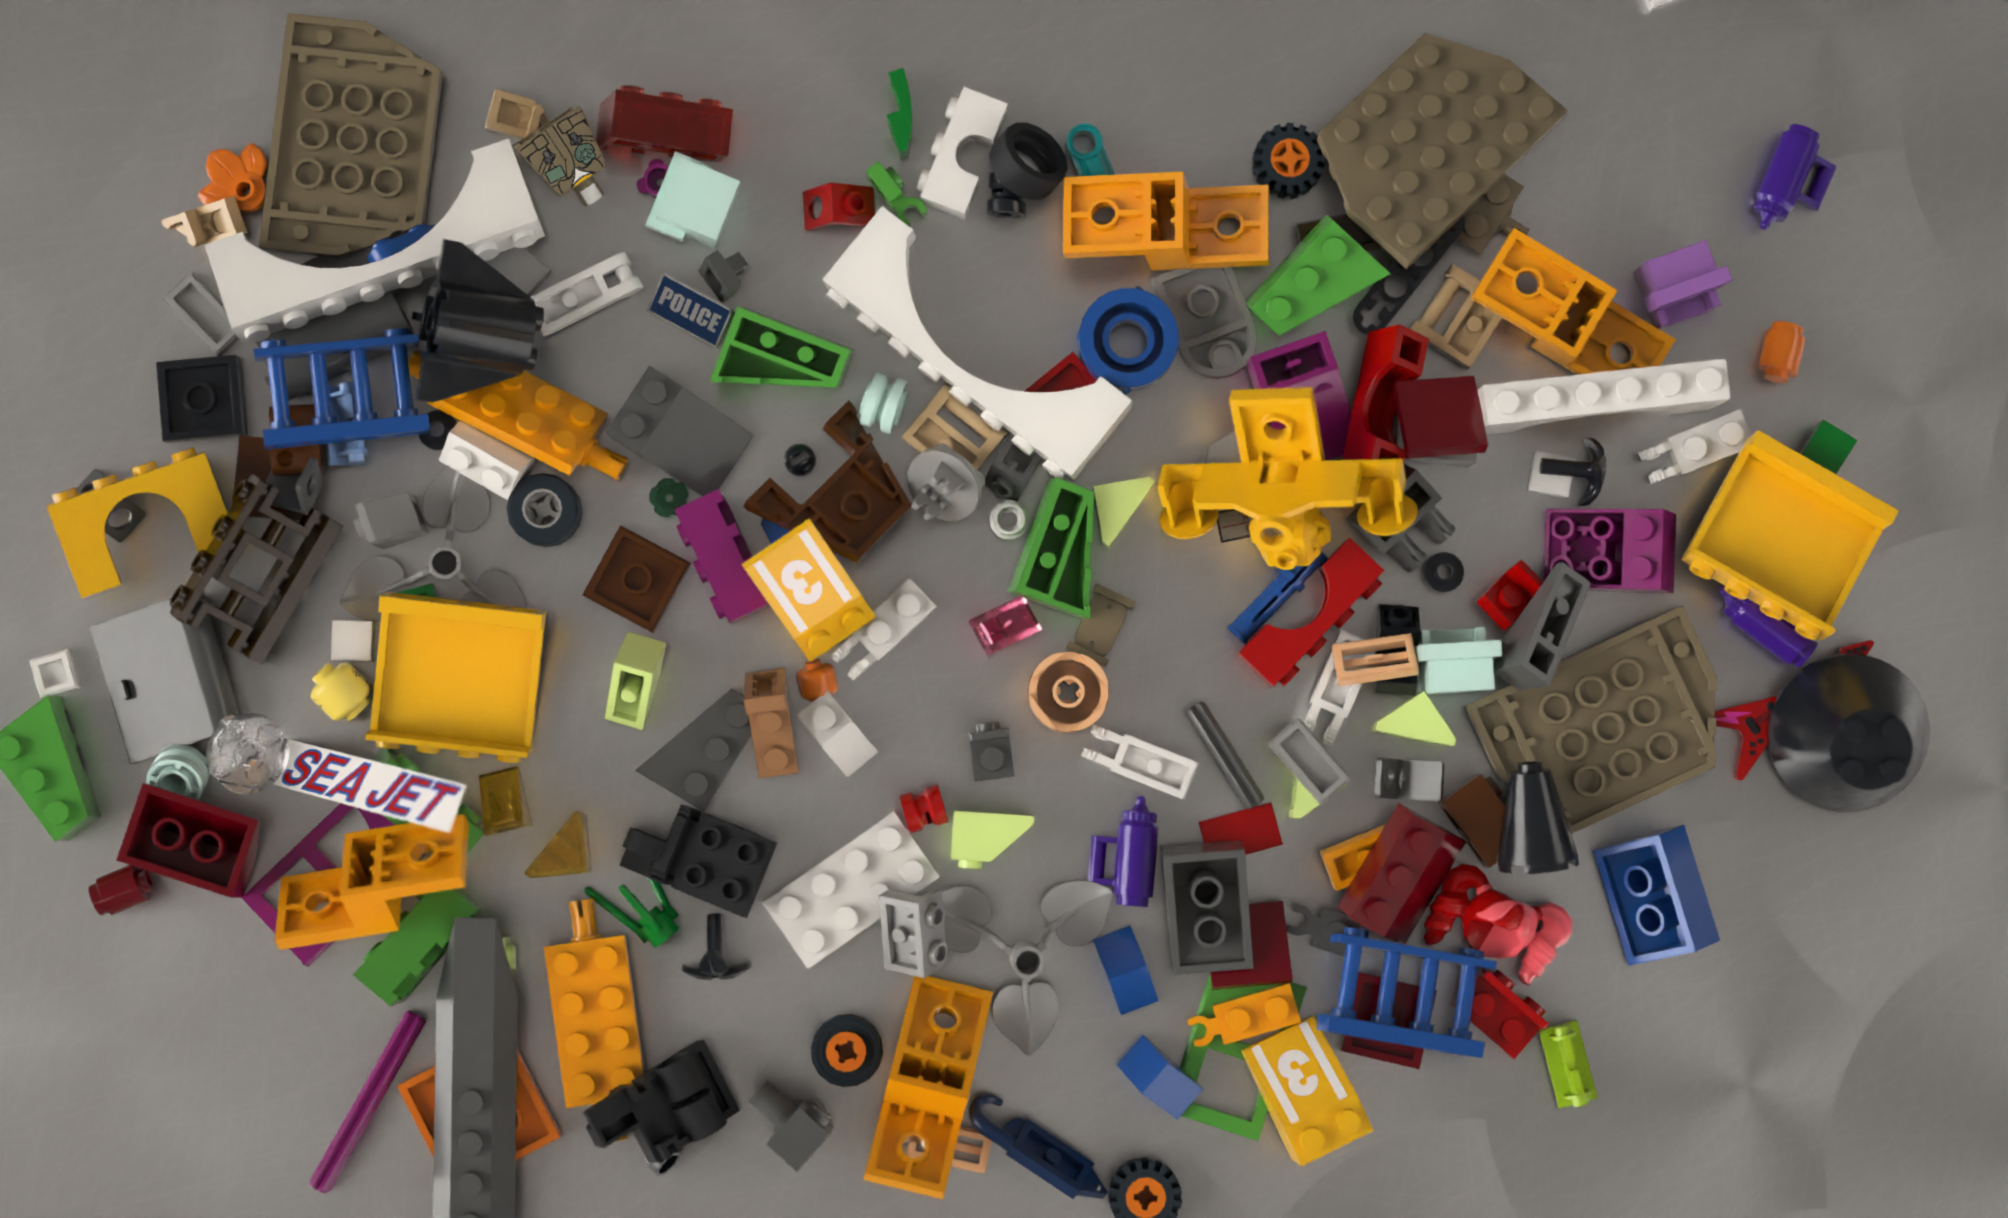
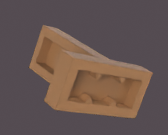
M785 668L745 673L744 705L746 715H749L759 779L799 773L787 697Z

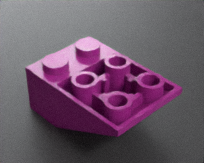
M1323 331L1249 357L1246 367L1254 389L1313 387L1325 461L1342 456L1351 412L1340 371L1326 332ZM1271 421L1267 423L1274 429L1286 428L1281 422Z
M1547 509L1544 581L1555 565L1563 562L1591 582L1588 591L1674 593L1677 514L1665 509Z

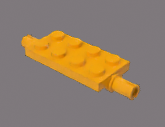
M414 351L413 357L410 356L408 359L409 372L411 376L419 379L422 358L420 352ZM523 371L519 376L440 401L427 402V404L569 476L577 465L585 467L587 464L618 481L629 461L628 457H623L598 444L597 436L606 423L607 412L526 371Z
M594 898L581 900V903L580 900L568 902L574 938H570V943L544 947L566 1108L594 1105L606 1098L612 1089L619 1085H633L631 1080L645 1073L626 934L603 938L602 934H597L593 906ZM627 1135L623 1136L617 1141L627 1139Z

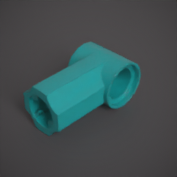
M1078 124L1071 129L1065 143L1066 154L1072 161L1078 176L1115 175L1102 144V135L1091 124ZM1078 135L1089 136L1094 142L1093 151L1085 154L1078 152L1073 146V139Z

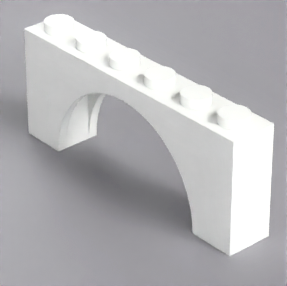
M1726 359L1487 384L1477 390L1486 435L1511 433L1538 424L1611 413L1667 411L1669 415L1704 412L1731 399Z

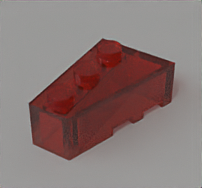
M623 85L620 87V90H614L600 103L596 142L600 151H607L608 144L630 147L632 148V154L645 155V150L666 153L669 154V158H673L676 151L698 161L719 163L728 157L733 109L722 107V102L718 100L699 99L698 103L683 101V95L678 93L661 92L659 96L644 94V89L641 87Z

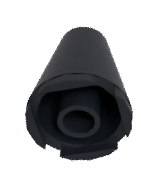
M1541 761L1518 763V770L1511 771L1509 776L1497 860L1499 871L1512 874L1511 866H1522L1523 874H1538L1569 869L1568 862L1575 867L1578 866L1579 855L1551 769L1542 768Z

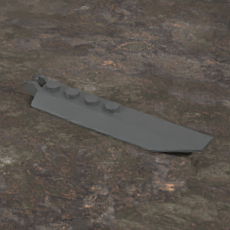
M455 917L436 996L433 1218H515L518 995L496 918Z

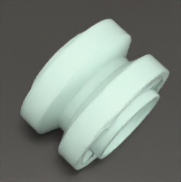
M877 371L873 380H869L859 411V414H862L860 424L870 427L877 421L880 423V430L882 432L891 434L894 426H898L906 404L908 381L897 378L890 384L888 383L887 374Z
M182 744L170 745L162 749L156 756L147 773L146 783L199 800L210 778V766L205 756L197 749ZM173 774L181 776L184 780L176 778Z

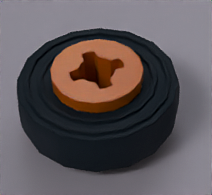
M852 1014L836 1015L825 1021L814 1034L810 1048L812 1063L818 1074L830 1084L840 1087L858 1086L869 1080L879 1068L883 1055L882 1039L875 1026L865 1018Z

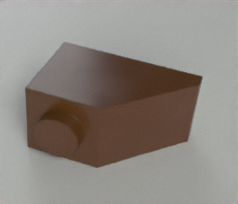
M1475 774L1444 796L1442 801H1437V804L1461 837L1467 841L1466 844L1482 866L1490 868L1497 863L1505 806L1499 798L1504 796V794L1491 776L1485 779L1482 774Z

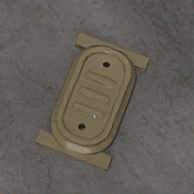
M1096 583L1093 591L1098 593V595L1089 603V606H1091L1090 619H1082L1075 634V643L1069 641L1066 649L1089 656L1098 664L1106 667L1109 659L1103 656L1108 654L1126 618V607L1133 609L1135 601Z

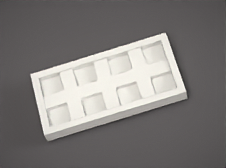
M894 811L764 901L763 905L804 965L809 969L881 919L880 894L887 890L915 895L940 878V876Z

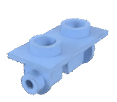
M353 382L340 383L339 386H329L332 416H336L337 423L353 421V415L357 414ZM364 440L326 444L329 466L365 465L364 455L368 453V450L364 446Z

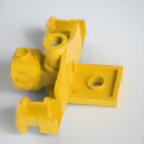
M1313 387L1231 390L1229 402L1241 463L1163 464L1157 485L1162 507H1166L1160 515L1159 523L1166 534L1177 539L1200 537L1209 532L1216 524L1218 509H1235L1254 518L1249 524L1251 541L1257 545L1258 550L1269 567H1277L1282 570H1291L1295 566H1309L1321 554L1322 546L1331 541L1332 534L1329 520L1323 517L1319 507H1354V503H1363L1358 509L1357 520L1365 531L1379 536H1390L1405 531L1415 522L1418 514V507L1415 501L1404 495L1406 477L1403 459L1325 461ZM1271 421L1281 422L1286 428L1274 429L1267 423Z

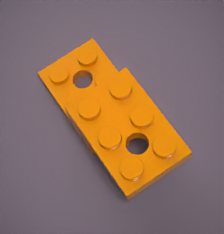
M1183 171L1064 177V257L1087 258L1145 255L1151 271L1270 265L1269 186L1266 184L1189 188ZM1104 207L1113 209L1115 216L1111 222L1104 225L1094 222V215L1099 209ZM1227 218H1234L1240 222V228L1232 235H1224L1218 230L1220 223Z
M1516 228L1511 230L1471 296L1472 300L1535 337L1536 339L1531 348L1576 375L1660 366L1676 340L1613 302L1612 299L1618 290ZM1522 273L1532 275L1537 281L1536 291L1532 294L1520 292L1516 286L1518 275ZM1622 343L1628 347L1630 359L1627 363L1618 364L1612 360L1610 348L1613 344Z
M465 814L456 815L450 833L416 823H405L345 833L342 867L281 877L275 930V942L279 950L399 931L402 897L465 887L469 823ZM433 852L432 856L428 859L418 861L422 854ZM328 902L327 906L322 910L314 911L318 904Z
M914 976L863 1180L943 1200L993 992L931 976L926 978ZM938 1014H948L955 1020L956 1024L951 1028H941L935 1023L934 1017ZM907 1142H916L922 1146L924 1153L916 1158L909 1157L903 1152L902 1145Z

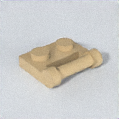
M1450 265L1444 274L1445 282L1421 319L1414 321L1410 330L1429 338L1428 345L1468 370L1502 317L1471 299L1480 280L1463 269ZM1460 287L1464 288L1470 294L1442 336L1434 331L1433 328Z
M946 383L904 433L902 439L919 453L925 449L933 448L937 444H946L953 451L965 457L976 470H979L1002 443L1008 432L1002 427L999 431L995 430L971 407H966L949 393L952 387ZM943 407L947 408L986 441L978 448L937 415Z

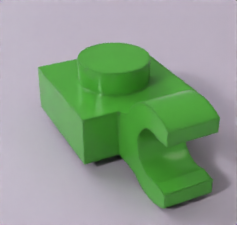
M878 161L866 170L869 182L890 209H893L897 217L906 225L911 227L909 220L904 215L905 211L909 208H916L923 217L927 215L926 206L920 199L903 195L900 188L904 186V183L891 166L885 170Z

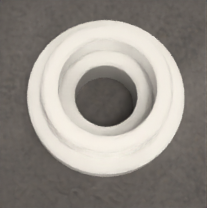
M1005 500L998 503L992 509L989 519L990 527L999 538L1014 540L1026 532L1029 525V514L1021 503L1014 500ZM1011 513L1016 516L1017 523L1014 527L1008 528L1002 524L1001 519L1005 514Z

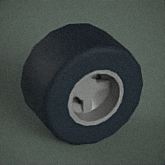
M546 473L530 475L517 483L508 499L506 508L509 523L515 533L532 545L546 548L561 545L572 538L580 526L583 513L580 497L574 488L558 476Z

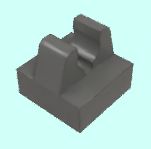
M716 250L705 257L699 273L721 303L735 295L741 283L739 277L745 273L744 268L749 264L740 252L724 259L721 253Z

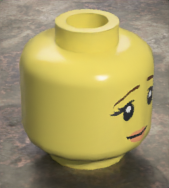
M328 662L312 677L316 685L311 691V699L334 721H339L343 718L348 722L351 721L371 702V699L368 697L371 691L370 683L348 662L340 663L336 667H333Z

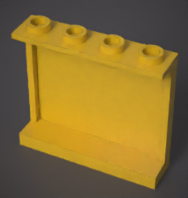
M1758 430L1748 437L1683 554L1681 561L1690 565L1689 570L1695 575L1707 580L1713 578L1725 585L1724 590L1733 597L1741 600H1746L1747 598L1760 605L1759 610L1766 616L1775 620L1784 619L1796 626L1794 630L1799 635L1810 640L1819 639L1821 641L1834 634L1836 628L1832 627L1838 613L1883 529L1892 525L1899 510Z
M387 591L380 595L378 612H382L371 723L365 740L376 741V747L384 749H399L400 744L415 745L417 752L438 754L441 749L457 750L456 755L463 758H480L481 753L497 755L496 760L507 763H519L521 758H528L532 752L547 610Z

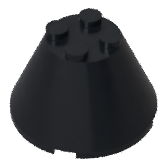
M1847 653L1832 655L1802 668V672L1779 692L1768 720L1767 741L1769 754L1781 779L1795 794L1808 803L1836 812L1868 810L1896 797L1912 782L1919 772L1929 745L1930 722L1928 712L1916 686L1905 674L1891 664L1863 654Z

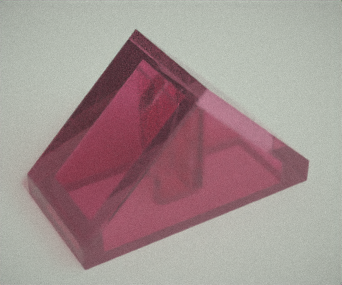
M1020 596L968 621L987 659L1042 630L1026 599Z

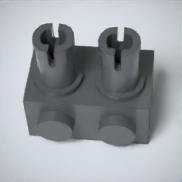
M1404 464L1406 477L1404 495L1413 499L1418 507L1417 518L1408 529L1390 536H1379L1365 531L1357 520L1358 509L1363 503L1346 519L1372 547L1384 554L1389 550L1405 567L1407 572H1412L1419 566L1411 559V556L1422 564L1426 560L1427 555L1421 551L1406 533L1418 523L1433 539L1434 543L1439 545L1447 540L1440 529L1451 536L1456 528L1435 507L1442 499L1438 492L1416 469Z
M768 1081L764 1083L748 1102L775 1126L773 1129L775 1133L766 1145L796 1172L828 1138L834 1127L829 1123L832 1118L831 1114L819 1103L813 1101L809 1105L803 1100L800 1104L798 1102L793 1104Z

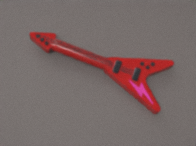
M1868 640L1838 649L1839 654L1867 655L1873 647L1874 641ZM1777 696L1715 711L1716 727L1734 729L1741 736L1735 770V779L1743 780L1768 745V720Z

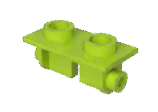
M1578 1020L1550 1026L1545 1030L1540 1029L1539 1035L1558 1108L1571 1105L1580 1107L1589 1104L1590 1100L1598 1099Z

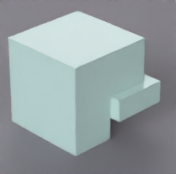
M675 151L645 227L683 242L684 237H687L715 249L737 195L740 181L712 170V166Z
M1485 626L1470 629L1421 630L1419 644L1414 647L1417 663H1419L1421 692L1425 691L1427 695L1485 692L1495 689L1493 658L1502 656L1501 640L1486 641Z

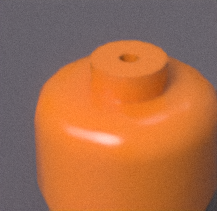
M820 659L805 662L806 668L800 669L796 674L801 697L813 702L819 696H823L827 690L833 696L838 690V682L833 665L829 663L821 664Z

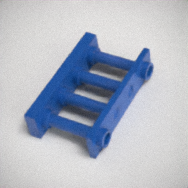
M400 328L384 331L385 337L289 346H286V340L282 339L261 342V348L253 349L254 361H267L274 415V422L270 423L271 429L263 430L265 450L428 434L430 431L428 414L419 415L418 409L413 406L407 348L418 347L419 334L409 335V329ZM391 350L397 410L394 411V417L378 419L377 412H373L366 352ZM350 353L357 414L353 415V421L337 423L336 416H332L325 356ZM309 357L316 418L312 419V425L296 426L295 420H291L284 359Z
M1345 927L1344 934H1331L1330 942L1346 945L1337 1008H1332V1015H1318L1316 1030L1456 1055L1483 1058L1485 1042L1472 1040L1473 1032L1469 1031L1478 968L1496 969L1497 961L1483 959L1484 951L1460 948L1458 955L1369 939V931ZM1362 948L1385 952L1376 1014H1371L1370 1022L1357 1020V1012L1353 1011ZM1401 955L1423 958L1414 1022L1410 1021L1409 1029L1395 1026L1396 1018H1392ZM1439 962L1462 965L1453 1028H1448L1447 1035L1433 1033L1434 1025L1430 1024Z

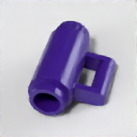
M1791 124L1788 131L1782 133L1756 193L1757 201L1754 211L1761 216V229H1768L1774 221L1784 222L1788 213L1794 209L1796 202L1810 210H1819L1837 167L1817 155L1820 148L1818 143L1820 135L1815 130L1803 125ZM1813 165L1819 169L1806 196L1801 193V190Z
M1724 587L1719 589V593L1724 597L1726 603L1722 610L1730 617L1731 622L1785 664L1789 665L1792 663L1799 668L1813 654L1818 643L1815 640L1799 635L1794 630L1796 626L1784 619H1772L1759 610L1760 605L1747 598L1746 600L1735 598L1728 594Z
M1144 796L1137 797L1136 804L1131 810L1123 811L1122 821L1118 828V838L1091 835L1088 881L1114 886L1113 894H1117V905L1148 907L1149 897H1153L1159 828L1156 824L1157 814L1149 812ZM1107 843L1117 844L1114 879H1104Z

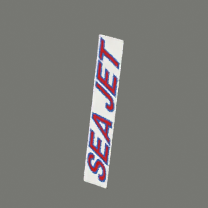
M290 739L273 785L449 833L466 788L465 784Z

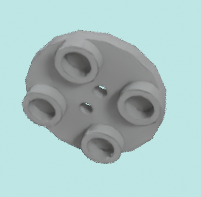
M940 443L933 448L922 451L912 460L907 472L908 487L914 499L911 507L914 510H918L921 507L925 511L923 517L926 520L934 517L949 522L964 520L977 509L982 498L981 489L985 485L983 475L965 457L953 451L946 444Z

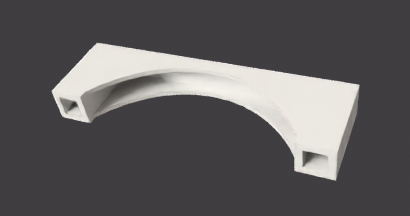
M507 138L471 151L474 162L458 198L445 216L417 242L383 260L347 268L304 266L282 260L252 245L243 232L204 245L231 329L242 344L246 342H260L268 338L271 333L285 328L296 329L304 326L308 320L322 315H336L343 312L347 306L361 301H376L392 290L412 288L419 285L423 279L437 275L443 239L461 242L484 261H488L498 256L500 252L514 247L525 248L534 244L537 239L545 237L510 139Z
M882 206L822 279L829 290L825 295L841 309L844 310L849 305L859 313L856 320L873 334L879 329L890 338L887 344L899 355L906 358L910 353L920 361L921 364L918 366V369L931 380L937 382L941 378L952 386L949 393L960 403L968 407L972 402L983 411L980 417L992 428L999 431L1001 427H1004L1014 435L1011 442L1025 454L1030 456L1033 451L1046 460L1042 466L1049 473L1060 479L1066 476L1073 482L1133 408L1132 400L1101 376L1094 384L1072 390L1025 392L990 384L956 365L939 349L929 336L915 307L909 268L910 246L916 240L915 233L912 228Z

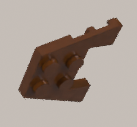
M848 400L825 423L822 429L846 450L851 457L804 504H798L775 481L769 478L746 500L743 507L747 511L789 531L810 519L832 552L858 563L909 511L912 504L888 463L882 461L872 443L874 439L870 433L867 435L856 416L858 413L856 408Z

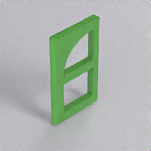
M1209 974L1197 1015H1203L1207 1018L1215 1017L1211 1005L1281 984L1212 990ZM1292 982L1290 985L1299 1012L1307 987ZM1197 1023L1192 1027L1180 1068L1197 1082L1207 1048L1245 1060L1241 1050L1250 1046V1044L1237 1041L1223 1045L1219 1034L1215 1035L1213 1040L1205 1046H1194L1193 1040L1203 1037L1206 1033L1205 1026ZM1259 1092L1251 1121L1195 1102L1181 1116L1258 1141L1268 1109Z

